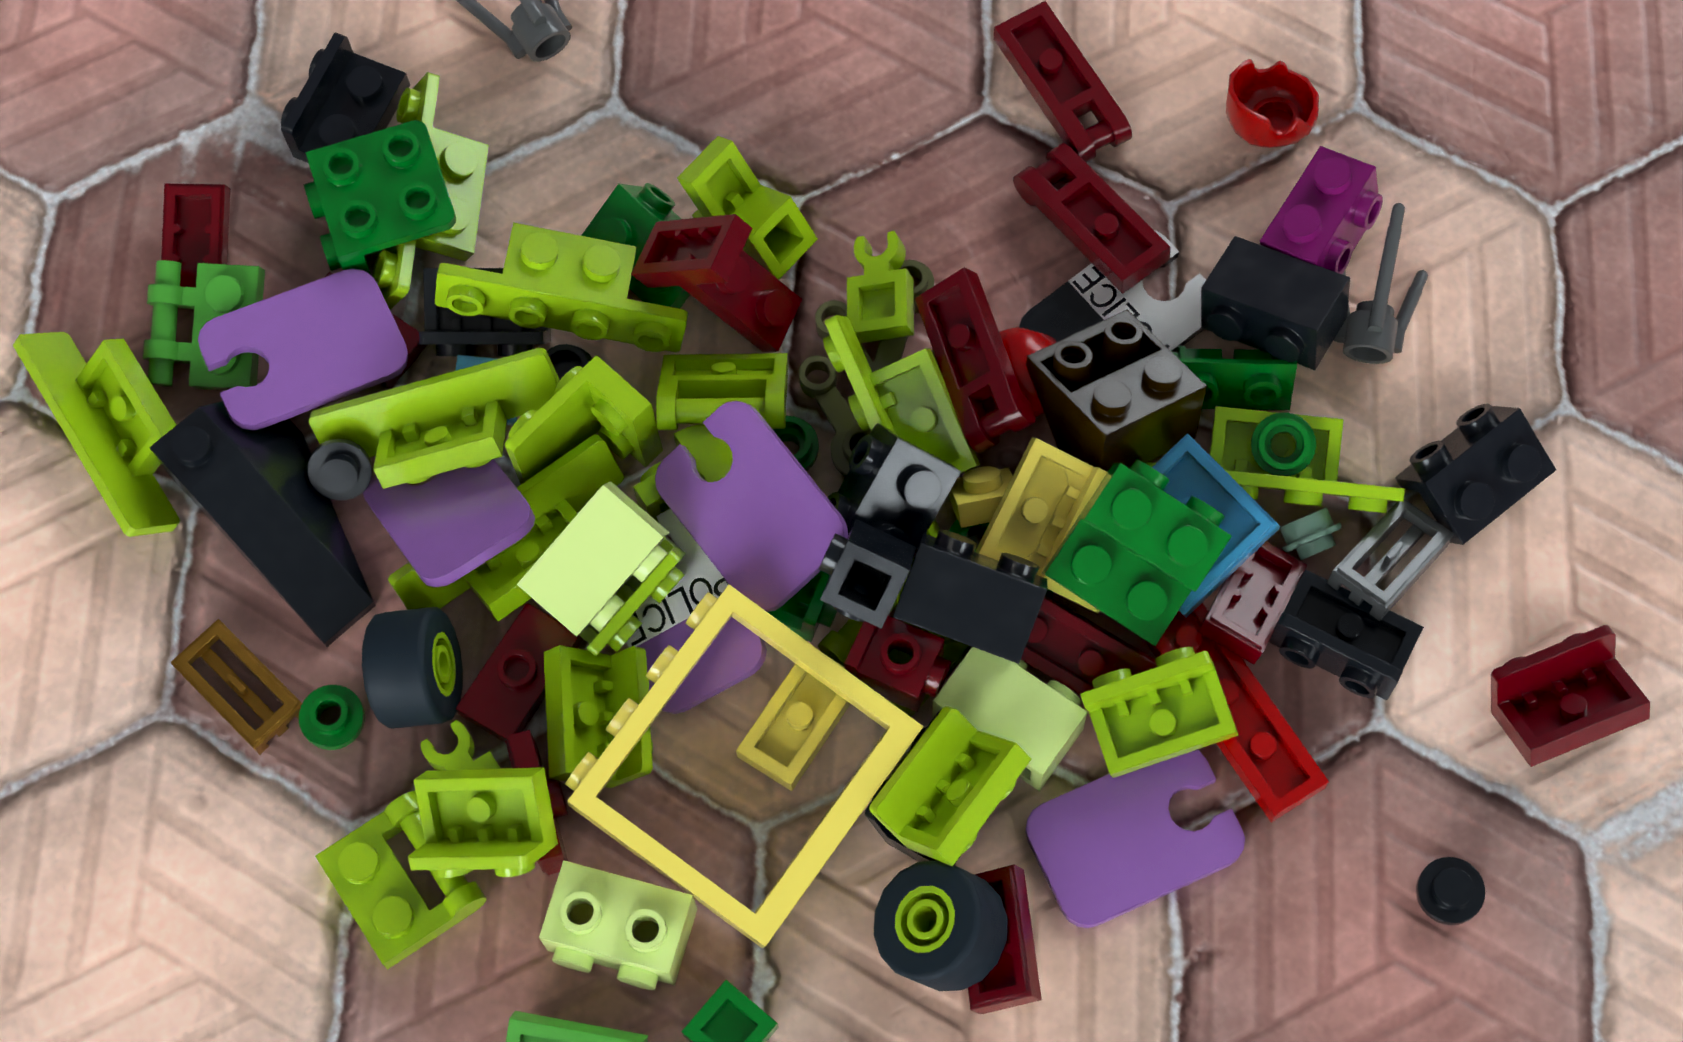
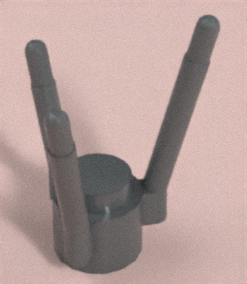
M456 0L500 37L517 59L527 54L534 62L547 60L562 51L571 38L569 31L572 29V25L562 12L558 0H544L545 3H542L541 0H520L521 4L511 14V20L514 23L512 31L476 0Z
M1396 203L1392 208L1374 300L1358 303L1356 311L1351 314L1348 301L1347 319L1334 339L1335 342L1344 343L1343 353L1355 361L1383 364L1390 362L1393 359L1394 353L1402 352L1405 331L1428 278V274L1424 270L1416 273L1397 317H1393L1394 309L1387 303L1405 213V207L1401 203Z

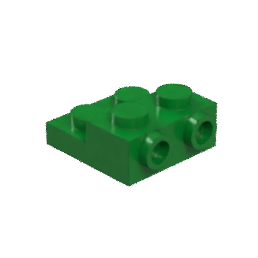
M1136 459L1130 469L1122 463H1113L1042 573L1151 645L1156 646L1190 592L1197 591L1232 535L1219 528L1225 518L1222 513L1192 495L1186 505H1184L1164 491L1170 481L1167 477L1146 463Z

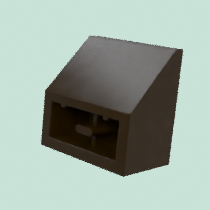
M1128 309L1027 356L1026 366L1058 449L1093 467H1098L1108 472L1113 463H1122L1130 469L1136 459L1146 463L1167 453L1187 433L1193 439L1196 438L1207 386Z

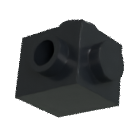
M856 519L847 538L836 533L834 534L818 570L829 574L820 600L832 605L836 611L852 620L868 622L882 629L909 574L916 547Z

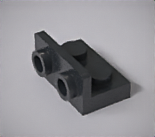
M335 32L327 47L318 50L314 55L309 68V78L298 98L293 97L283 111L281 132L292 156L308 163L305 152L386 129L398 108L404 90L410 86L407 74L353 53L348 37Z

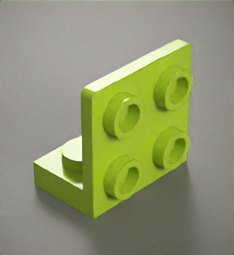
M597 355L583 368L576 366L569 370L558 382L555 388V395L538 411L530 410L523 414L512 426L509 432V439L505 442L506 450L520 484L596 433L599 434L616 455L625 459L631 454L645 468L663 451L652 404Z

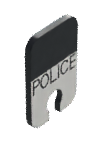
M1155 231L1171 247L1170 260L1159 267L1163 268L1178 257L1179 251L1164 235ZM1091 263L1031 308L1022 317L1019 327L1046 334L1058 342L1128 309L1171 352H1176L1178 346L1185 345L1204 330L1201 328V287L1206 279L1199 273L1185 284L1184 291L1179 297L1171 301H1160L1153 299L1147 294L1143 288V280L1122 294Z

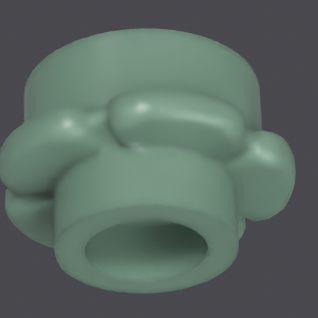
M1326 507L1280 527L1287 544L1282 547V550L1289 552L1296 549L1300 560H1303L1336 545L1331 533L1342 528L1341 522L1334 525Z

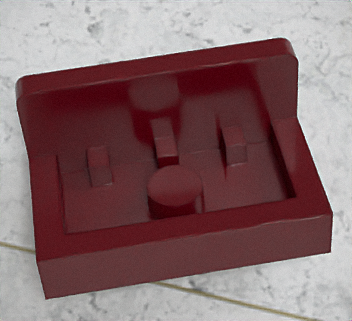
M1608 625L1600 626L1585 633L1573 634L1558 644L1526 657L1513 658L1491 672V713L1530 767L1650 718V701L1615 658L1616 634Z

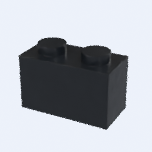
M1234 236L1201 287V328L1213 332L1224 340L1238 341L1270 353L1278 360L1287 362L1297 361L1299 365L1316 370L1347 319L1350 277Z
M939 530L936 538L923 533L893 618L1019 664L1047 592V579L1037 575L1039 566L1027 559L1009 553H1002L999 561L974 552L977 545L976 542L947 530Z

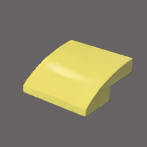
M1032 437L975 552L998 561L1002 553H1009L1039 566L1037 575L1047 579V589L1098 614V609L1042 572L1108 472L1098 467H1093L1038 438Z

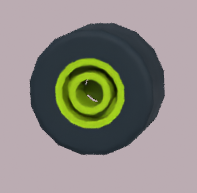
M438 607L376 614L366 627L362 645L364 687L372 711L378 721L386 727L394 729L442 724L452 720L457 712L455 708L461 701L463 690L461 651L456 631L448 615Z
M937 860L922 861L900 871L884 888L875 909L874 938L880 956L896 974L938 991H959L982 981L997 965L1007 941L1008 917L1000 895L986 880L954 865L952 867Z

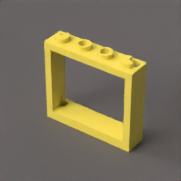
M728 584L719 598L710 592H707L685 623L694 630L679 651L671 645L664 649L645 676L654 683L652 688L640 704H637L630 698L627 699L606 728V731L614 736L611 743L599 759L588 752L572 772L565 785L574 791L567 800L569 807L687 894L693 895L695 900L759 947L764 948L924 726ZM731 617L886 729L755 912H752L597 798Z

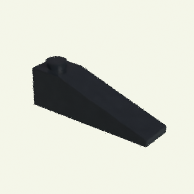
M221 401L198 407L150 447L169 476L326 647L376 606L335 512L332 500L320 494L309 480L308 463L312 453L303 433L290 419L263 429H242L234 424Z

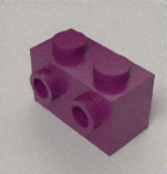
M1320 146L1260 239V245L1343 274L1349 264L1353 250L1365 231L1374 225L1381 211L1383 197L1378 194L1376 167Z

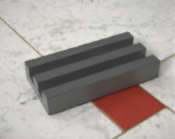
M1404 499V502H1396L1334 568L1327 584L1335 590H1338L1342 585L1351 590L1348 599L1358 606L1363 600L1373 606L1369 614L1380 621L1447 548L1454 533ZM1404 518L1413 524L1365 577L1356 572ZM1425 533L1432 537L1384 591L1377 587Z

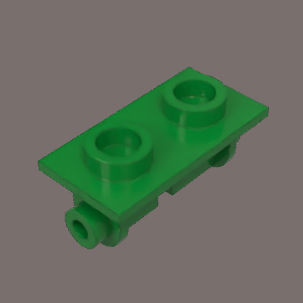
M1178 346L1177 352H1172L1207 386L1202 409H1215V406L1248 410L1290 411L1297 361L1287 362L1278 360L1270 353L1262 350L1234 349L1233 359H1223L1222 349L1186 348V346Z

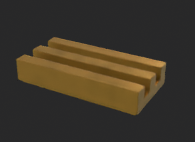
M217 619L170 662L259 755L269 747L267 742L275 735L280 737L289 729L286 725L294 717L299 720V711L302 703L220 619ZM220 639L284 705L274 713L210 648L216 641ZM201 657L264 723L254 730L191 666L194 661Z

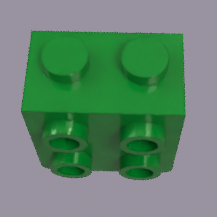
M419 120L409 121L305 152L314 181L303 185L314 219L325 217L330 233L319 237L331 271L340 268L342 270L359 269L371 275L366 254L449 230L456 223L454 208L428 129Z

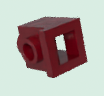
M887 616L882 629L868 622H863L844 662V667L885 699L918 712L926 694L936 698L944 684L951 661L943 658V638ZM896 648L913 657L906 664H896L889 659L888 654Z

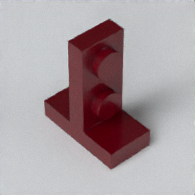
M736 214L656 222L631 273L632 276L648 288L680 286L762 352L779 351L802 298L743 251L752 227Z

